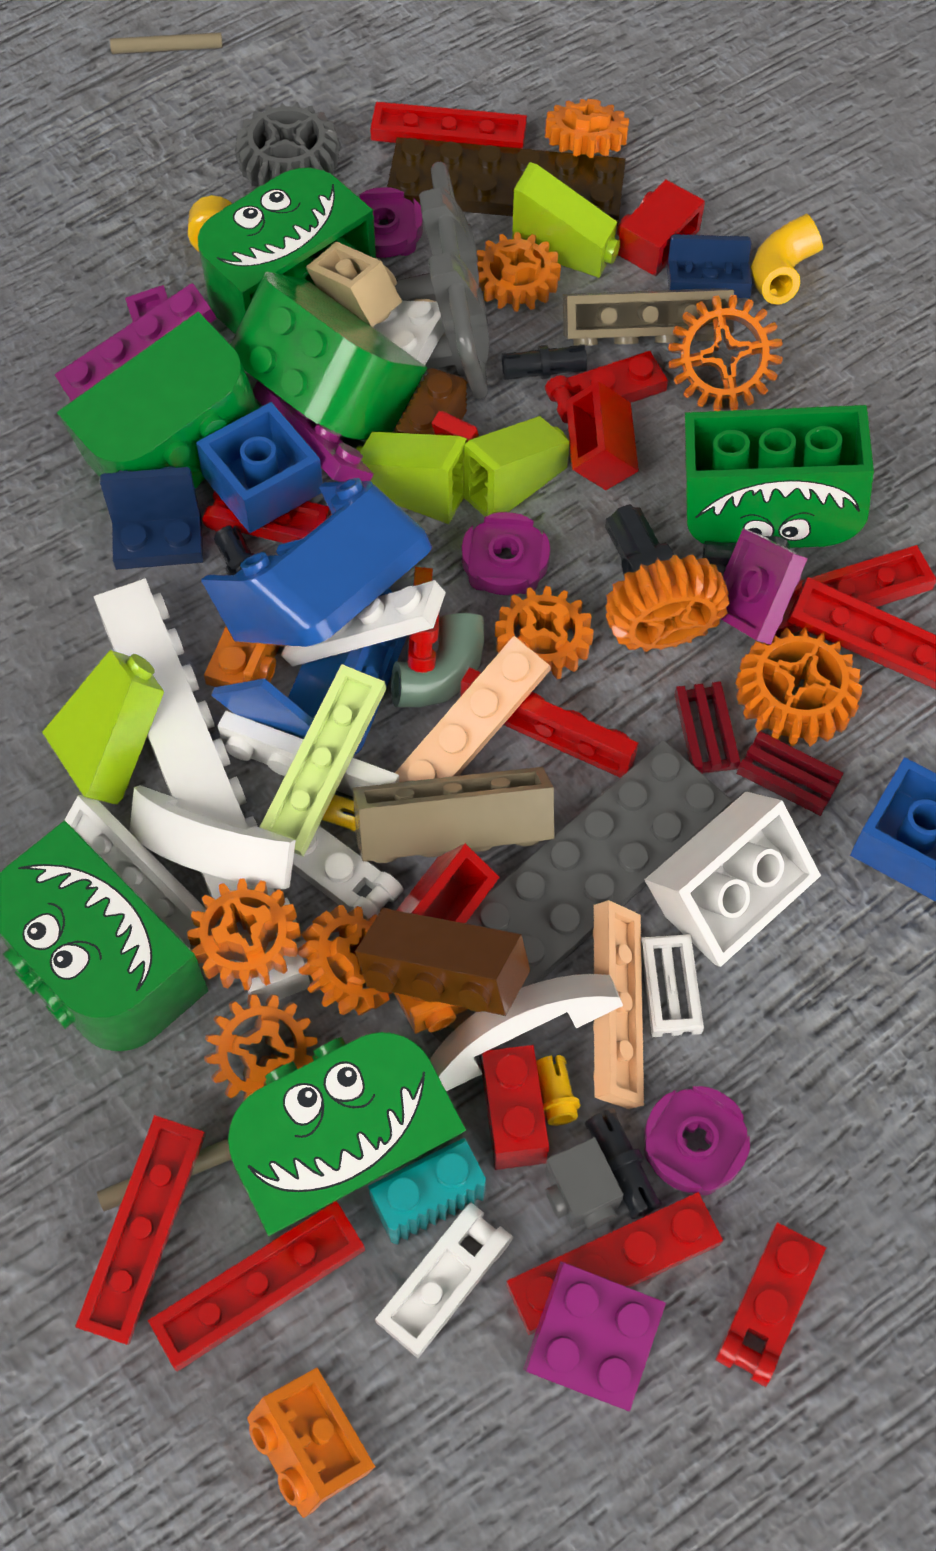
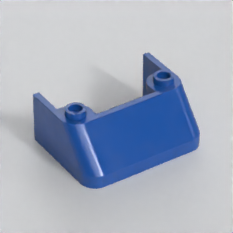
M352 478L345 482H324L319 486V489L332 516L283 555L267 556L265 552H260L245 559L240 565L241 570L234 576L206 575L201 581L234 641L301 647L313 646L327 640L338 632L431 551L432 545L425 530L371 481H361L360 478Z
M302 539L278 545L276 553L283 555ZM388 588L380 596L393 592ZM407 635L302 664L288 697L265 678L215 687L211 696L234 714L304 739L341 664L385 681L387 688L392 676L393 666L399 658ZM380 703L354 755L359 753L363 748L370 728L372 726V723L374 721V718L376 716V713L378 711V708L380 706Z

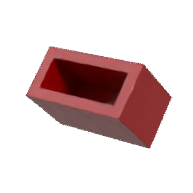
M665 179L654 191H649L644 196L640 206L631 215L626 214L620 221L616 233L620 240L618 256L656 277L668 263L670 237L674 234L696 235L700 231L705 200Z
M600 381L594 382L566 400L572 470L605 491L637 473L639 468L631 403Z
M465 843L437 857L396 911L466 923L500 877Z
M534 1045L488 1050L482 1053V1080L495 1170L546 1164L549 1142Z

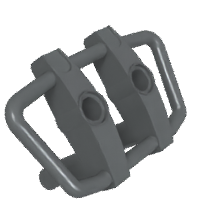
M436 162L431 168L433 189L424 191L419 195L422 217L433 255L429 258L430 273L399 279L395 288L403 301L430 299L438 303L446 334L441 336L425 366L428 367L427 369L455 365L458 375L467 377L472 395L477 399H483L488 394L486 364L489 353V336L485 303L481 287H479L477 251L471 224H468L463 211L455 201L448 168L444 163Z

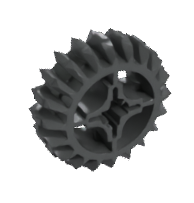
M283 102L277 108L267 105L263 113L253 111L252 119L243 120L242 129L237 130L236 160L239 162V169L243 177H247L251 186L264 185L278 175L293 169L315 168L333 175L334 169L338 168L340 142L339 138H337L333 121H328L324 112L315 113L313 106L302 109L298 102L292 107L285 106Z

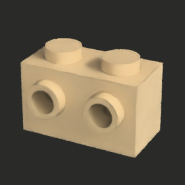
M339 242L332 244L306 266L318 289L371 327L386 320L390 312L402 303L395 288L397 280L389 268L383 265L382 261Z

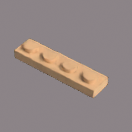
M513 636L395 773L399 775V782L459 776L551 670L550 665L518 638Z
M607 900L594 905V974L611 976L623 1006L594 1020L593 1078L595 1098L631 1109L644 1106L641 915Z

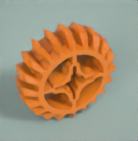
M718 295L713 296L712 311L708 312L706 305L700 301L696 304V310L700 316L698 319L689 312H685L682 316V319L690 328L686 330L682 327H674L673 334L683 339L682 344L670 343L668 351L680 353L681 358L669 361L668 366L669 369L682 367L683 373L677 375L673 381L675 385L682 384L686 380L689 381L691 385L683 393L685 398L691 397L695 390L702 393L697 401V406L700 408L706 404L708 397L715 398L713 411L721 410L722 399H728L730 411L737 410V397L742 396L744 403L750 406L754 403V398L750 392L752 388L762 396L768 392L767 387L760 381L761 378L775 381L778 377L774 371L767 368L768 364L780 365L783 359L779 355L770 354V350L777 349L783 344L782 339L768 340L767 335L777 329V325L773 322L764 328L761 326L760 322L767 315L765 309H761L755 318L748 314L754 303L750 299L745 302L741 311L735 309L737 304L736 295L729 297L728 308H722L721 299ZM726 320H733L746 326L757 341L735 340L730 334ZM713 322L714 344L708 349L700 350L699 353L690 354V345L696 333L705 325ZM721 333L728 350L735 349V351H740L736 357L732 356L730 359L732 363L728 367L729 375L722 358L715 359V357H710L714 351L718 352L720 349L718 345L722 341ZM759 354V363L754 375L749 381L737 387L735 378L737 376V362L751 355ZM711 366L716 368L720 373L724 389L706 384L697 376L693 367Z
M673 555L669 560L660 561L657 558L655 563L648 566L641 564L638 571L625 573V580L614 583L613 591L606 595V619L613 635L616 636L618 644L626 645L628 650H635L641 647L645 652L651 649L661 650L672 646L677 647L685 642L692 643V639L697 636H706L708 628H714L720 624L719 619L727 614L726 607L730 604L728 589L717 566L710 564L707 558L696 559L694 555H688L683 559Z
M786 627L781 632L780 638L776 635L774 636L771 645L755 641L754 645L750 648L749 654H746L741 660L739 667L741 671L738 672L735 682L736 688L739 689L737 693L738 704L745 706L743 711L745 720L757 719L755 724L757 733L768 728L772 731L771 736L779 739L781 735L788 737L791 747L797 744L799 738H803L809 747L816 743L818 736L828 742L833 738L835 731L842 733L847 728L850 719L856 715L859 707L858 701L862 695V685L858 684L861 676L860 669L852 668L853 654L840 655V641L828 645L825 643L824 633L818 635L817 638L809 637L806 627L800 631L799 636H794ZM801 679H804L803 686L799 687L796 695H792L794 687H798Z

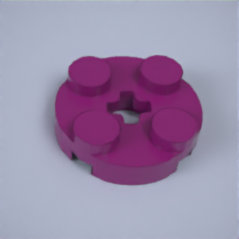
M373 188L359 194L360 199L373 209L376 257L407 256L414 253L417 242L423 233V217L419 203L414 199L413 204L410 200L404 198L403 191L395 188ZM379 220H387L388 225H379Z
M512 512L493 513L484 517V523L477 525L474 529L472 525L464 535L462 542V565L468 575L470 585L476 590H485L497 595L527 594V588L530 587L535 591L549 566L550 543L544 531L542 535L538 529L533 527V520L527 516ZM507 547L511 548V554L515 555V557L501 559L495 554H500L502 548Z
M693 1086L692 1089L670 1092L655 1104L645 1126L644 1156L654 1172L673 1188L687 1193L699 1192L700 1195H710L717 1189L728 1185L737 1177L750 1151V1136H748L747 1128L743 1122L744 1116L732 1099L713 1088ZM699 1127L707 1132L705 1141L711 1146L707 1150L699 1148L695 1152L687 1147L688 1141L682 1136V1133L685 1130L694 1133Z

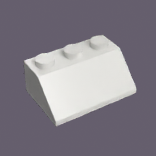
M744 792L644 880L664 916L682 934H691L692 943L712 963L721 967L821 875L783 801Z

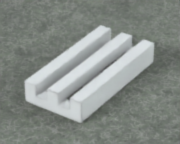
M691 934L642 937L641 955L652 1037H662L663 1033H672V1036L682 1035L683 1032H691L692 1035L702 1034L704 1025ZM672 947H680L690 1019H681ZM656 948L661 950L670 1020L662 1019L654 949Z

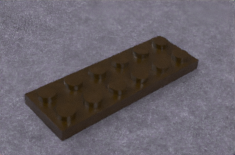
M397 137L387 187L403 191L404 198L410 200L413 204L415 199L420 205V193L433 189L432 165L436 162H442L448 168L455 201L463 212L513 217L514 188L531 162L542 167L616 220L618 227L626 158L596 155L593 158H589L585 154H580L576 157L573 156V153Z

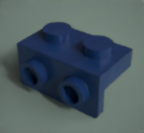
M672 235L670 237L667 263L668 289L727 288L734 290V295L737 298H750L752 290L749 266L751 238L748 236Z

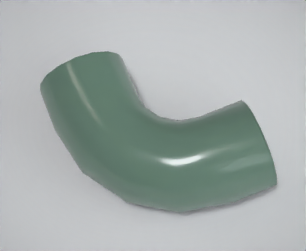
M456 613L439 617V645L436 651L434 670L427 673L415 672L408 667L407 662H395L391 677V694L395 707H425L441 704L461 692V680L469 667L478 670L480 667L484 644L483 616L471 613Z

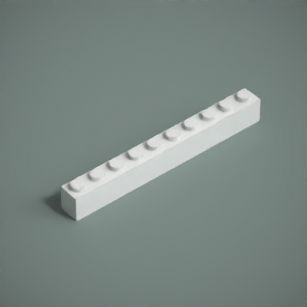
M145 578L93 596L113 650L128 656L137 654L146 659L155 670L153 676L164 690L147 737L169 793L172 797L178 799L177 807L242 830L257 826L253 816L248 818L243 816L240 805L247 802L237 776L228 779L224 767L230 765V760L222 739L219 738L212 741L208 729L215 727L208 705L205 700L197 703L193 695L194 691L199 690L193 669L190 664L181 666L178 655L184 654V650L176 629L167 630L163 620L170 617L161 593L152 595ZM201 872L209 894L215 900L221 896L219 885L222 883L229 888L230 892L237 890L238 882ZM247 884L248 889L254 890L256 885ZM267 887L268 895L270 896L275 891L274 888ZM286 897L284 905H289V900ZM237 922L239 934L242 938H246L249 946H253L247 930H243L241 924ZM275 940L269 942L265 954L271 949ZM305 940L295 942L297 949L306 943ZM298 954L297 957L284 956L288 971L283 974L273 968L269 971L271 984L267 986L261 982L259 977L252 978L251 988L248 990L249 995L257 994L260 1004L265 1005L270 994L278 996L280 1000L306 990L310 985L309 976L300 974L298 970L307 963L306 958Z

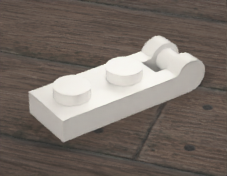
M321 826L318 827L304 857L294 853L293 871L338 905H344L347 912H350L357 906L362 907L363 919L368 920L374 914L378 916L380 910L388 901L395 902L404 891L401 884L393 876L386 872H381L368 861L363 862L360 855ZM365 884L372 889L366 898L357 895Z
M470 1203L461 1212L375 1319L380 1327L417 1358L420 1357L513 1239V1236L501 1226L496 1230L482 1218L484 1212L473 1203ZM469 1235L483 1246L475 1257L460 1245Z

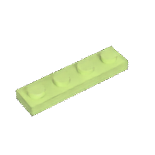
M341 664L259 827L296 840L294 853L304 857L387 689L385 681Z

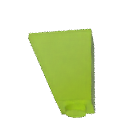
M530 162L514 188L512 239L515 232H520L521 239L527 240L532 234L536 235V244L539 245L547 241L549 242V252L557 251L559 264L600 278L607 263H614L620 248V240L615 239L617 221L542 167Z
M541 416L469 440L464 444V499L484 517L498 512H510L567 468L570 441L560 428L551 426Z
M372 432L365 445L356 448L363 455L361 461L374 473L371 482L395 504L446 524L451 522L464 498V444L467 443L466 438L452 435Z
M109 650L42 731L76 786L86 798L116 805L123 799L164 694V690L153 676L155 673L153 666L137 654L128 656Z

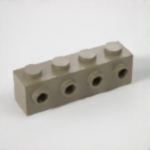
M711 288L563 294V336L567 339H573L574 346L580 344L585 346L598 345V338L614 337V344L639 343V336H655L656 343L679 342L680 338L673 334L675 326L686 330L690 328L682 319L685 312L691 313L698 319L700 316L696 310V304L702 301L706 305L708 312L712 311V298L717 295L721 299L722 308H728V300L731 295H734V290ZM726 320L730 333H733L734 321ZM713 322L705 325L696 333L695 341H714Z
M543 767L353 788L356 840L363 862L388 863L396 860L398 857L415 855L438 857L465 843L474 852H482L491 849L493 846L509 844L532 846L539 841L554 839V787Z

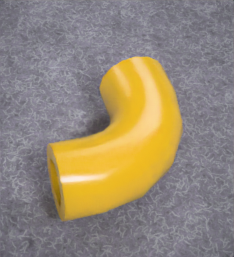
M806 213L790 221L770 234L757 249L751 266L752 277L759 293L771 304L780 305L788 302L795 296L800 286V276L794 267L802 260L823 250L820 233L809 214Z

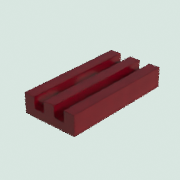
M721 681L712 682L711 687L704 688L703 683L694 684L693 689L686 690L685 686H677L674 695L690 764L702 774L738 769L740 758ZM709 699H712L726 758L723 760L720 758L707 702ZM696 701L709 756V761L702 762L689 702Z
M759 731L754 743L749 747L745 758L739 764L736 774L821 816L844 773ZM754 761L780 773L781 777L793 783L798 782L822 794L821 797L819 798L799 788L798 786L754 765Z

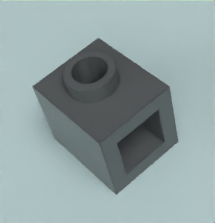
M595 1137L547 1158L545 1174L551 1186L546 1188L545 1191L558 1219L566 1216L571 1229L585 1224L588 1230H592L610 1222L617 1216L614 1210L620 1207L623 1193Z

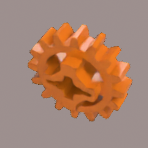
M581 99L578 104L568 100L565 103V107L555 105L554 111L547 112L545 138H549L551 146L559 145L560 152L572 150L573 156L576 157L580 154H585L589 158H593L594 153L609 156V149L619 152L621 145L627 144L629 118H624V111H614V105L612 104L605 107L600 106L601 101L587 99L586 101Z
M515 232L514 238L509 240L504 234H500L499 243L497 244L487 240L485 242V251L477 250L479 287L484 291V301L489 302L497 299V308L499 309L505 307L507 303L512 304L514 312L519 311L520 304H526L530 310L535 309V300L537 299L547 303L549 301V293L557 292L558 281H560L561 264L558 263L557 251L549 252V242L547 241L539 245L536 244V235L533 234L527 240L521 239L520 232Z
M545 586L543 595H536L531 587L527 588L526 599L522 600L514 594L511 596L510 608L501 606L499 621L495 622L496 650L499 653L510 639L515 636L514 630L519 624L521 630L518 639L550 665V671L556 679H561L563 667L575 672L578 670L579 659L587 660L594 633V629L590 628L592 616L590 613H582L583 602L580 599L571 604L567 602L568 591L563 590L556 597L552 596L550 586ZM570 628L572 629L574 634V637L571 642L567 640L568 630Z
M245 878L239 879L237 890L231 892L222 883L219 885L221 895L215 900L206 894L202 897L206 909L205 912L192 911L191 913L193 924L197 927L187 931L190 944L196 946L191 951L195 954L198 964L204 963L202 968L208 979L215 977L220 972V980L224 988L228 989L234 979H241L244 991L250 990L252 978L259 977L261 982L267 986L271 984L269 971L273 968L283 974L288 971L284 956L297 957V944L293 939L301 937L299 923L293 922L297 918L295 907L293 904L284 905V893L280 889L269 896L266 882L260 880L254 890L248 889ZM223 916L220 925L215 927L218 920ZM237 922L241 924L243 930H247L253 946H249L246 938H242L239 934ZM275 940L271 949L265 954L269 942Z
M339 905L330 913L327 910L312 921L313 924L302 932L301 936L307 942L298 948V955L307 959V963L298 969L299 973L311 975L313 979L307 990L312 993L320 989L324 993L322 998V1005L324 1007L329 1006L335 1001L338 1002V1009L341 1015H345L355 1009L358 1016L363 1015L389 1001V995L393 993L381 992L370 987L363 989L365 980L355 951L377 918V915L374 914L368 920L363 919L362 907L359 906L348 913L344 905ZM339 932V937L333 941L328 940L331 933Z
M257 994L248 995L247 1008L243 1009L236 1001H232L229 1003L232 1013L229 1019L218 1015L214 1017L213 1020L221 1028L219 1035L208 1034L205 1040L216 1045V1052L204 1056L206 1063L219 1065L220 1069L211 1076L214 1083H220L225 1080L230 1082L226 1088L225 1095L232 1099L242 1090L244 1091L243 1099L245 1100L253 1092L266 1086L264 1084L266 1081L265 1075L277 1067L294 1061L297 1069H299L303 1065L313 1062L312 1056L306 1054V1048L317 1044L318 1041L316 1037L304 1036L303 1030L311 1023L309 1018L303 1017L297 1020L293 1018L297 1009L296 1004L289 1002L280 1010L278 1009V996L270 994L265 1005H261ZM258 1015L253 1028L242 1035L232 1034L241 1022ZM279 1020L289 1029L294 1047L286 1046L279 1036ZM266 1036L265 1044L273 1047L276 1051L282 1052L281 1056L274 1054L262 1056L258 1064L256 1063L257 1056L249 1053V1050L239 1047L240 1044H258L261 1042L262 1037ZM227 1052L238 1055L244 1065L243 1080L233 1072L228 1061Z

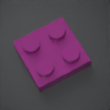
M743 528L723 574V579L729 592L728 600L730 604L726 607L727 614L721 620L756 641L771 645L775 633L782 623L783 615L794 589L801 579L802 571L808 558L758 533Z
M560 1261L523 1370L630 1412L666 1302Z

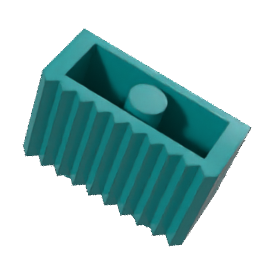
M462 1138L369 1185L368 1189L371 1202L391 1243L398 1245L401 1238L408 1240L410 1233L418 1235L420 1228L427 1230L429 1223L437 1225L438 1219L446 1221L448 1214L455 1216L457 1209L464 1210L467 1204H475L476 1199L483 1201L486 1191V1177L466 1139Z

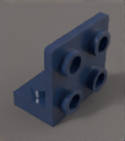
M165 467L143 471L123 470L100 475V485L112 521L113 563L116 570L204 563L202 518L190 468Z

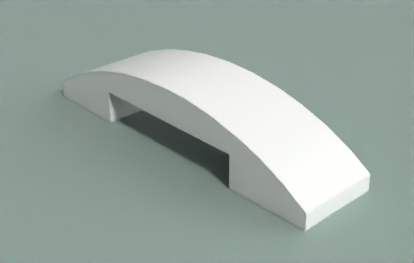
M141 785L134 787L129 832L149 850L175 863L216 877L236 882L239 879L245 878L246 883L250 885H257L262 880L266 882L268 888L286 889L290 887L296 840L257 826L242 830L177 807L178 799Z
M581 974L541 981L521 988L506 1016L488 1012L474 1013L443 1041L430 1061L445 1090L448 1091L481 1075L482 1069L478 1055L566 1012H568L575 1027L578 1028L622 1007L623 1004L610 975Z

